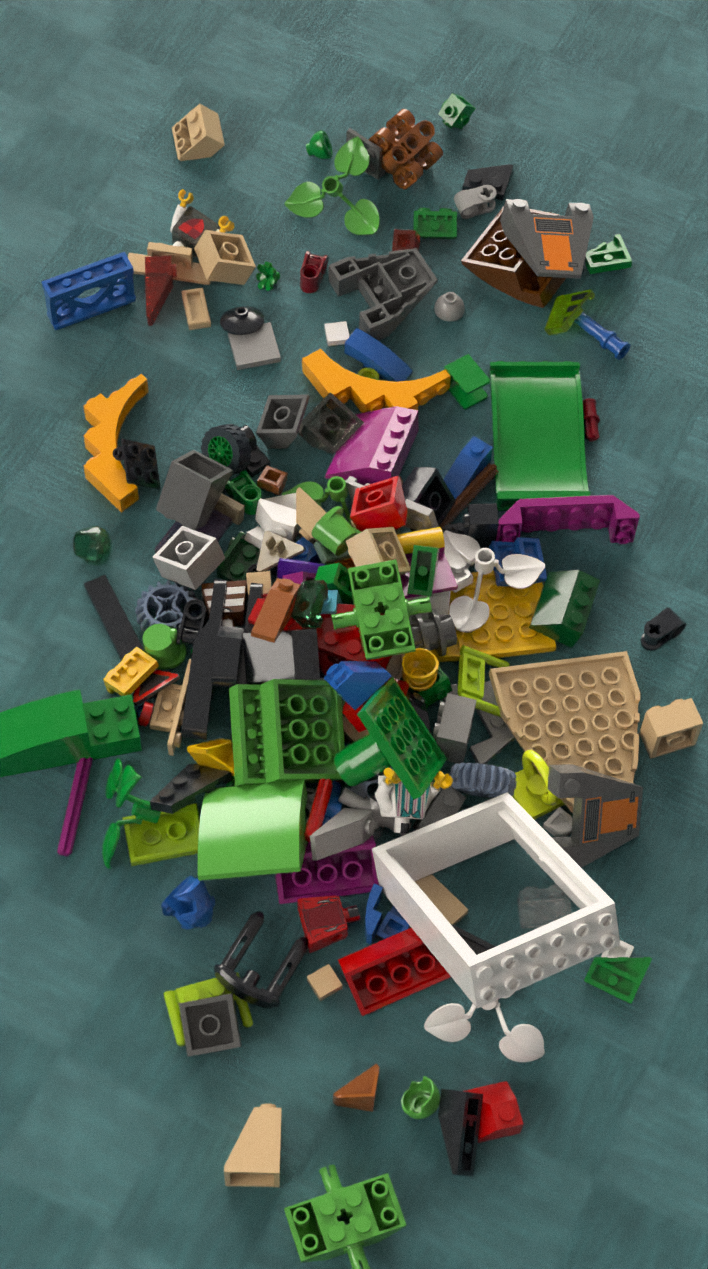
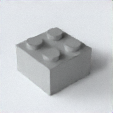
M182 526L152 558L163 578L196 590L220 565L225 556L215 537Z
M447 693L446 702H440L433 738L446 756V761L458 764L464 762L474 718L475 699Z

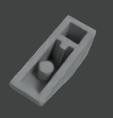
M344 808L310 836L312 860H320L360 845L369 839L375 831L372 810Z

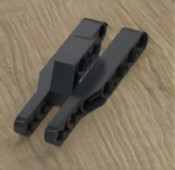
M215 579L209 621L193 643L182 724V738L207 739V725L210 723V702L213 700V686L230 688L237 685V683L261 685L264 683H246L243 633H251L254 627L253 624L248 623V618L257 599L263 598V584L251 583L245 628L223 626L227 580Z

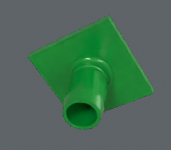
M392 676L373 694L357 714L369 734L336 753L334 761L341 778L349 786L353 787L380 774L386 768L392 767L415 800L424 794L447 758Z

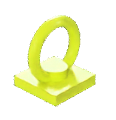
M533 750L525 751L522 756L523 770L515 773L517 783L512 797L535 820L565 804L547 789L549 767L543 758Z

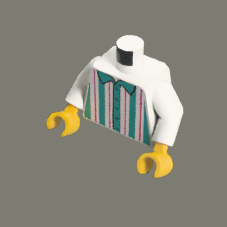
M386 768L383 773L384 776L378 775V789L375 792V798L379 805L381 816L395 818L394 833L408 834L410 819H423L432 800L441 791V788L446 789L452 785L453 778L449 774L444 775L442 771H439L434 778L435 782H431L424 794L414 800L396 772L391 768Z

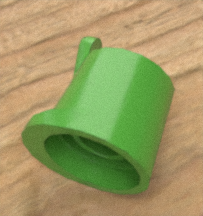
M336 506L329 510L316 523L311 532L312 537L337 556L348 550L346 540L361 533L343 517L344 510L341 506Z
M154 624L144 632V652L158 661L159 667L157 669H172L179 666L185 660L186 647L184 643L177 645V629L170 628L165 624Z

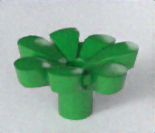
M265 262L264 265L258 264L257 270L260 273L256 274V279L261 280L258 283V288H266L267 291L273 289V285L277 283V280L280 279V273L272 267L271 262Z

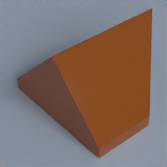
M377 1063L333 1093V1103L336 1106L373 1112L380 1070Z

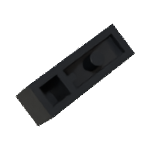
M441 1089L438 1117L452 1174L474 1176L483 1094Z

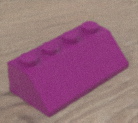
M373 835L360 845L320 860H312L311 841L308 842L301 871L275 874L279 904L297 902L299 898L345 896L370 892L373 884L379 885L372 849L376 847Z

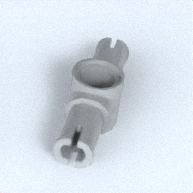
M344 788L339 797V802L353 809L372 810L375 829L387 827L394 831L395 818L381 816L375 796L363 798Z

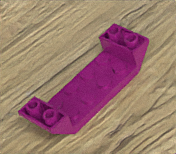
M614 495L519 499L498 520L496 541L515 542L517 537H520L521 531L526 533L541 530L553 532L563 529L575 531L585 528L602 529L608 527L610 543L627 544L634 541L640 516L639 513Z

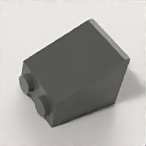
M195 450L184 454L171 462L156 511L162 513L167 519L183 524L184 527L195 531L207 524L233 470Z

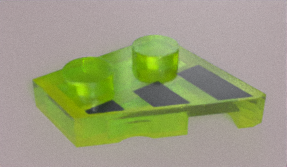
M589 289L557 296L544 328L545 332L548 335L567 332L574 320L584 311L581 306L585 301L594 299V292Z

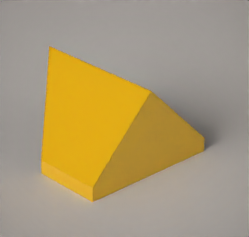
M218 738L187 746V752L200 766L229 771L234 776L233 745L230 739Z

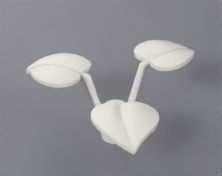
M447 530L443 534L445 542L444 552L450 568L461 570L467 564L472 566L475 563V569L478 572L474 598L472 599L468 596L458 597L452 601L449 608V614L452 617L454 626L460 632L475 631L488 620V604L477 601L483 575L489 574L496 567L499 573L505 574L504 580L509 586L516 589H525L534 584L545 569V564L542 561L522 554L506 556L502 560L501 568L499 560L495 559L494 552L489 548L480 549L478 542L472 537L452 533Z
M514 992L511 993V994H509V995H506V996H504V997H502V998H508V997H510L511 995H513ZM498 999L482 1006L485 1010L496 1009L502 1029L507 1035L499 1042V1048L504 1056L516 1062H531L545 1054L544 1039L536 1027L529 1024H520L515 1026L510 1032L504 1020ZM451 1003L443 1005L429 1015L424 1023V1028L441 1040L448 1042L460 1041L471 1030V1024L467 1019L472 1017L476 1007L472 1004L469 1012L465 1014V1010L460 1004Z

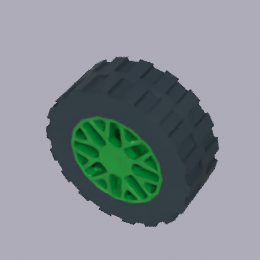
M224 424L210 428L204 434L205 436L201 441L202 454L232 469L231 475L245 470L246 466L250 463L249 460L252 455L249 438L246 437V433L240 427L234 426V424Z

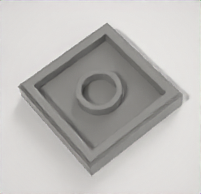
M271 322L264 323L259 330L251 334L234 335L228 333L237 370L281 362Z

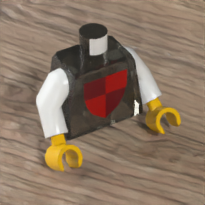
M182 189L178 193L181 203L176 207L170 229L174 243L173 246L192 248V256L197 257L194 248L205 230L230 232L234 229V223L232 221L228 222L229 218L222 216L217 224L192 206L187 208V204L192 203L194 197L192 193H189L187 199H184L186 191Z

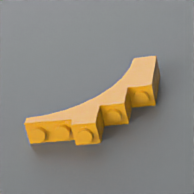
M322 349L302 358V372L331 409L338 405H343L351 399L361 413L395 406L418 410L419 405H425L430 399L444 394L450 388V374L446 370L417 380L392 382L363 377L346 370L331 360Z
M142 374L130 379L124 387L112 392L108 398L100 393L95 398L89 399L83 406L85 419L93 426L83 435L85 448L94 456L84 465L85 478L121 513L139 500L138 487L127 483L125 470L121 462L113 457V450L117 448L120 429L126 416L134 405L149 392L147 378Z

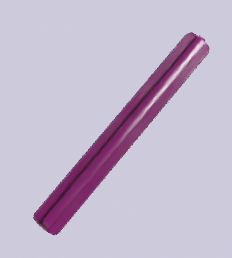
M91 757L88 759L81 758L77 762L57 850L59 855H71L93 761Z

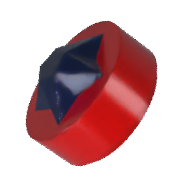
M144 701V704L137 708L135 714L138 725L145 727L148 725L154 707L153 703Z

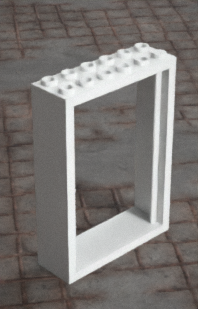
M508 792L372 849L379 886L383 887L384 895L476 1008H480L620 945L615 902ZM515 839L581 910L476 955L415 881Z

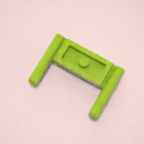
M463 645L460 649L461 656L459 658L458 696L475 699L476 709L501 718L498 706L482 700L484 697L485 664L501 668L509 667V662Z
M217 978L163 993L178 1046L186 1045L179 1003L233 994ZM233 994L243 1026L251 1027L253 1019L248 1002Z

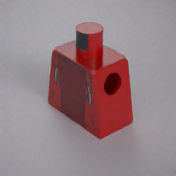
M339 896L297 899V909L304 935L308 939L309 953L348 937L347 923L360 920L357 905L342 908Z

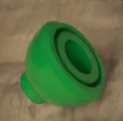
M317 131L311 137L310 142L306 144L309 156L314 155L319 159H330L332 157V145L325 131Z

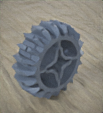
M167 580L166 585H162L158 581L155 588L149 585L148 592L142 591V598L137 600V607L135 608L137 623L141 624L143 632L154 624H165L170 628L177 629L178 634L183 617L179 606L181 603L185 606L188 601L197 599L195 598V593L193 590L188 591L186 586L180 587V584L177 582L171 585L169 580ZM151 608L155 609V619L149 614ZM199 610L193 611V612L191 613V616H193V617L199 616L200 611H199Z
M457 763L451 767V772L449 773L453 778L451 786L458 792L471 796L495 798L507 792L512 796L514 795V789H516L515 773L503 767L478 763Z

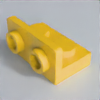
M135 647L103 679L107 691L110 694L116 692L121 696L130 695L159 667L158 661L138 647Z

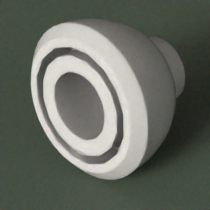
M447 292L437 299L434 311L444 321H456L464 315L465 306L463 300L454 292Z

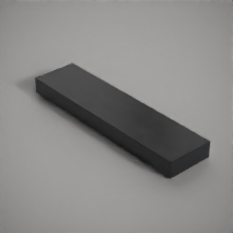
M106 575L83 583L121 661L135 647L144 651Z

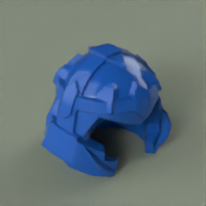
M187 877L172 890L161 904L163 915L175 916L180 922L181 928L186 930L206 927L213 920L215 898L210 896L203 880L199 881L198 877Z

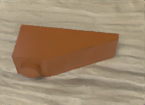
M277 578L268 592L252 629V637L275 643L297 609L300 584L294 583L290 579Z

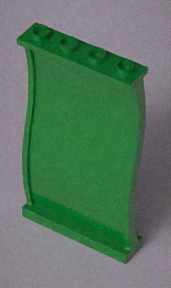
M490 362L488 376L490 379L493 462L499 472L494 477L497 511H508L519 499L590 496L585 459L583 401L579 372L580 362Z

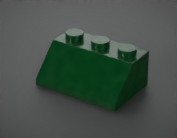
M580 570L549 572L529 628L572 648L584 632L600 580Z

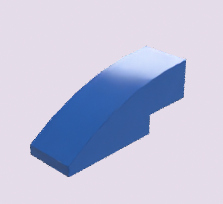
M358 328L354 330L345 342L344 353L362 362L363 368L374 369L379 373V377L385 381H407L413 373L409 366L394 352Z

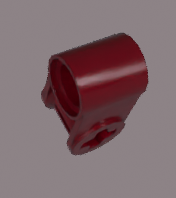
M306 251L300 269V288L303 292L314 293L319 289L328 266V255L319 256Z

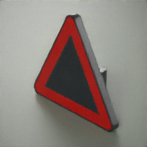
M156 669L134 690L133 704L137 706L147 699L157 697L158 692L180 679L179 674Z

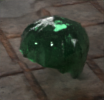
M93 525L75 532L73 550L76 556L94 566L103 565L109 560L112 543L109 533L103 527Z

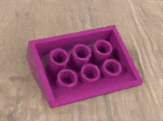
M395 406L353 415L325 478L331 479L332 477L339 476L347 480L351 476L357 479V483L365 486L366 483L373 484L399 476L419 431L418 410Z

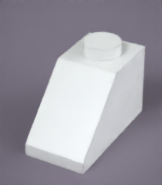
M261 498L258 500L255 520L264 532L270 531L290 541H294L301 528L296 523V510Z

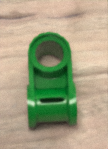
M243 470L239 476L230 481L228 480L225 490L232 499L245 506L244 512L246 514L255 515L258 500L262 499L261 490L253 482L249 474Z

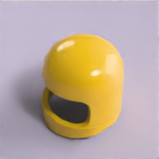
M416 648L415 652L405 654L402 661L403 681L409 684L410 689L425 691L433 686L436 682L439 667L436 656L431 651L423 648Z

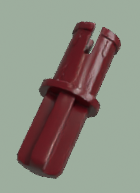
M592 398L583 400L585 436L589 442L599 439L598 423L600 418L597 415L596 400Z

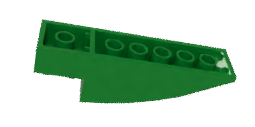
M78 689L32 701L0 713V777L79 762L81 758H92L95 760L142 751L132 694L83 703L81 691Z

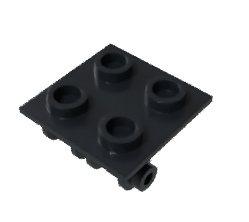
M121 439L122 446L113 450V457L118 461L124 460L127 483L160 490L155 446Z

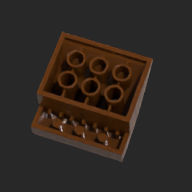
M502 208L463 257L461 263L478 278L495 289L519 301L544 308L566 278L540 277L536 275L505 236L500 222L503 212ZM530 209L531 214L559 215L556 213Z

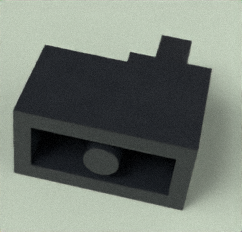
M469 504L468 513L463 515L462 523L445 525L444 532L447 530L452 533L470 536L478 542L480 549L489 548L491 542L496 541L499 525L497 504Z

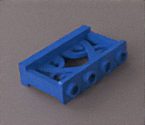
M125 252L41 282L45 294L47 316L54 330H59L136 301L133 283L134 269ZM95 287L101 288L94 295L78 298L84 291Z

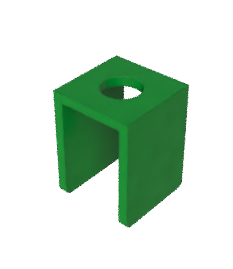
M469 354L444 366V370L450 374V388L448 391L464 410L488 398L487 393L482 387L489 384L490 379Z

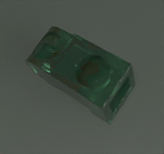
M305 580L300 585L291 617L302 628H321L323 618L320 615L324 600H326L328 595V587L324 580Z

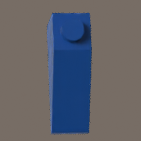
M475 436L462 449L443 479L455 499L491 463L493 447Z

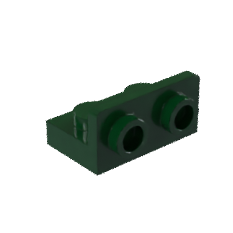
M240 531L237 537H232L228 549L224 554L225 559L217 567L218 578L227 580V582L246 580L248 568L252 564L258 563L260 549L244 539V532Z

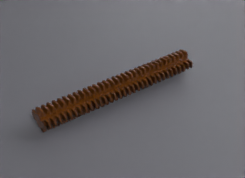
M489 463L455 499L456 502L439 526L441 529L444 530L445 525L451 524L450 522H453L452 520H455L454 518H457L460 512L462 513L461 510H464L463 508H466L469 502L471 503V500L473 501L480 491L490 483L489 481L497 475L496 473H499L495 464Z

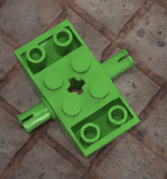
M396 559L348 568L354 608L350 612L331 614L334 630L351 626L359 628L366 660L415 652L416 649L409 618L411 615L432 612L429 596L410 601L405 599Z
M328 1165V1171L325 1166L319 1170L327 1193L284 1208L301 1263L323 1261L348 1254L352 1269H361L359 1264H361L362 1269H371L363 1248L378 1243L407 1226L389 1174L386 1173L348 1187H342L336 1171V1165ZM340 1218H350L349 1224L345 1225L343 1221H340Z

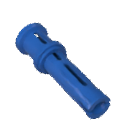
M579 308L572 313L573 317H570V320L596 338L603 349H608L615 354L614 356L617 360L622 359L628 353L630 344L620 340L614 331H607Z

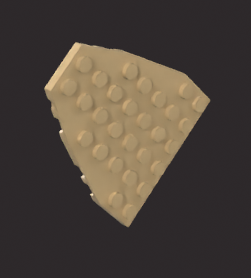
M627 651L490 669L488 674L497 705L500 709V716L524 752L527 750L535 751L543 758L548 767L549 765L574 764L633 783L638 765L639 734H637L640 719V714L638 713L640 691ZM560 798L573 813L574 798Z

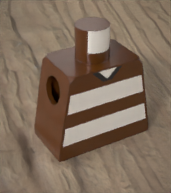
M247 580L227 582L223 626L235 627L244 624L247 605ZM214 583L201 584L202 600L206 606L208 620Z

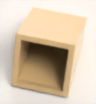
M261 1104L260 1107L253 1108L224 1165L225 1186L280 1187L282 1108H276L274 1104Z

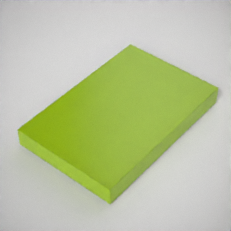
M197 803L187 805L173 814L161 812L156 824L142 821L141 825L125 824L124 829L131 866L198 854L200 817ZM134 815L122 817L123 820L136 819Z

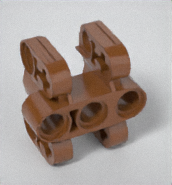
M401 109L386 123L387 128H381L368 139L382 149V168L389 174H392L396 185L404 190L423 175V169H429L443 156L442 148L435 142H429L435 134L433 124L430 121L423 120L415 125V118L407 109Z

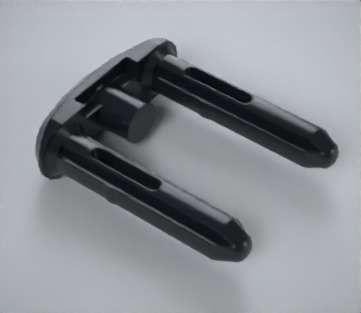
M256 911L248 918L221 964L214 966V973L217 980L240 999L265 1009H272L280 1005L279 998L308 950V939L306 937L297 939L267 989H258L256 985L261 977L257 972L247 970L242 979L236 976L237 973L234 972L264 924L263 912ZM240 942H244L245 944L235 959L231 958ZM289 968V972L281 985H277V981L284 969Z

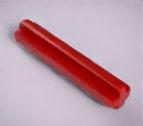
M331 779L319 780L304 832L307 842H310V836L322 827L333 788Z

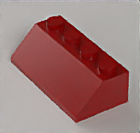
M412 928L338 959L362 1016L451 977Z

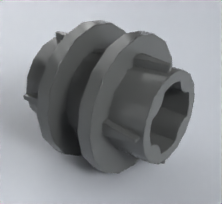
M432 609V612H428V619L423 620L420 614L412 615L410 625L415 649L436 650L438 656L442 657L446 655V647L457 644L456 630L450 614L438 615V612Z

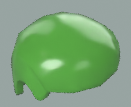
M424 1076L421 1082L412 1081L409 1089L404 1092L401 1098L402 1110L413 1119H425L437 1111L440 1104L439 1089L427 1076Z

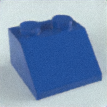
M341 661L339 664H334L328 669L324 680L348 705L357 710L392 675L376 661Z

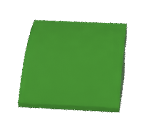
M272 679L261 685L237 684L229 688L235 786L305 780V784L319 783L320 779L343 780L336 769L334 761L335 754L345 748L341 697L325 680Z
M305 780L216 788V790L210 793L205 792L198 834V880L301 871L308 844L304 836L307 825L305 806L308 799Z

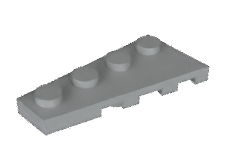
M349 476L345 482L353 503L355 489L364 485L357 483L356 478ZM408 499L405 500L408 512L406 524L402 527L416 530L439 527L433 509Z

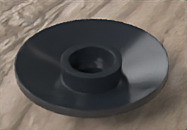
M235 307L226 311L221 316L220 324L222 329L230 334L247 335L256 332L263 326L264 315L260 310L253 307Z

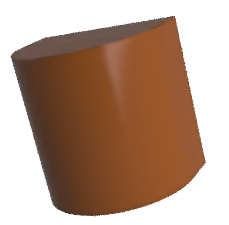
M266 465L257 480V486L260 489L280 495L285 487L288 473Z

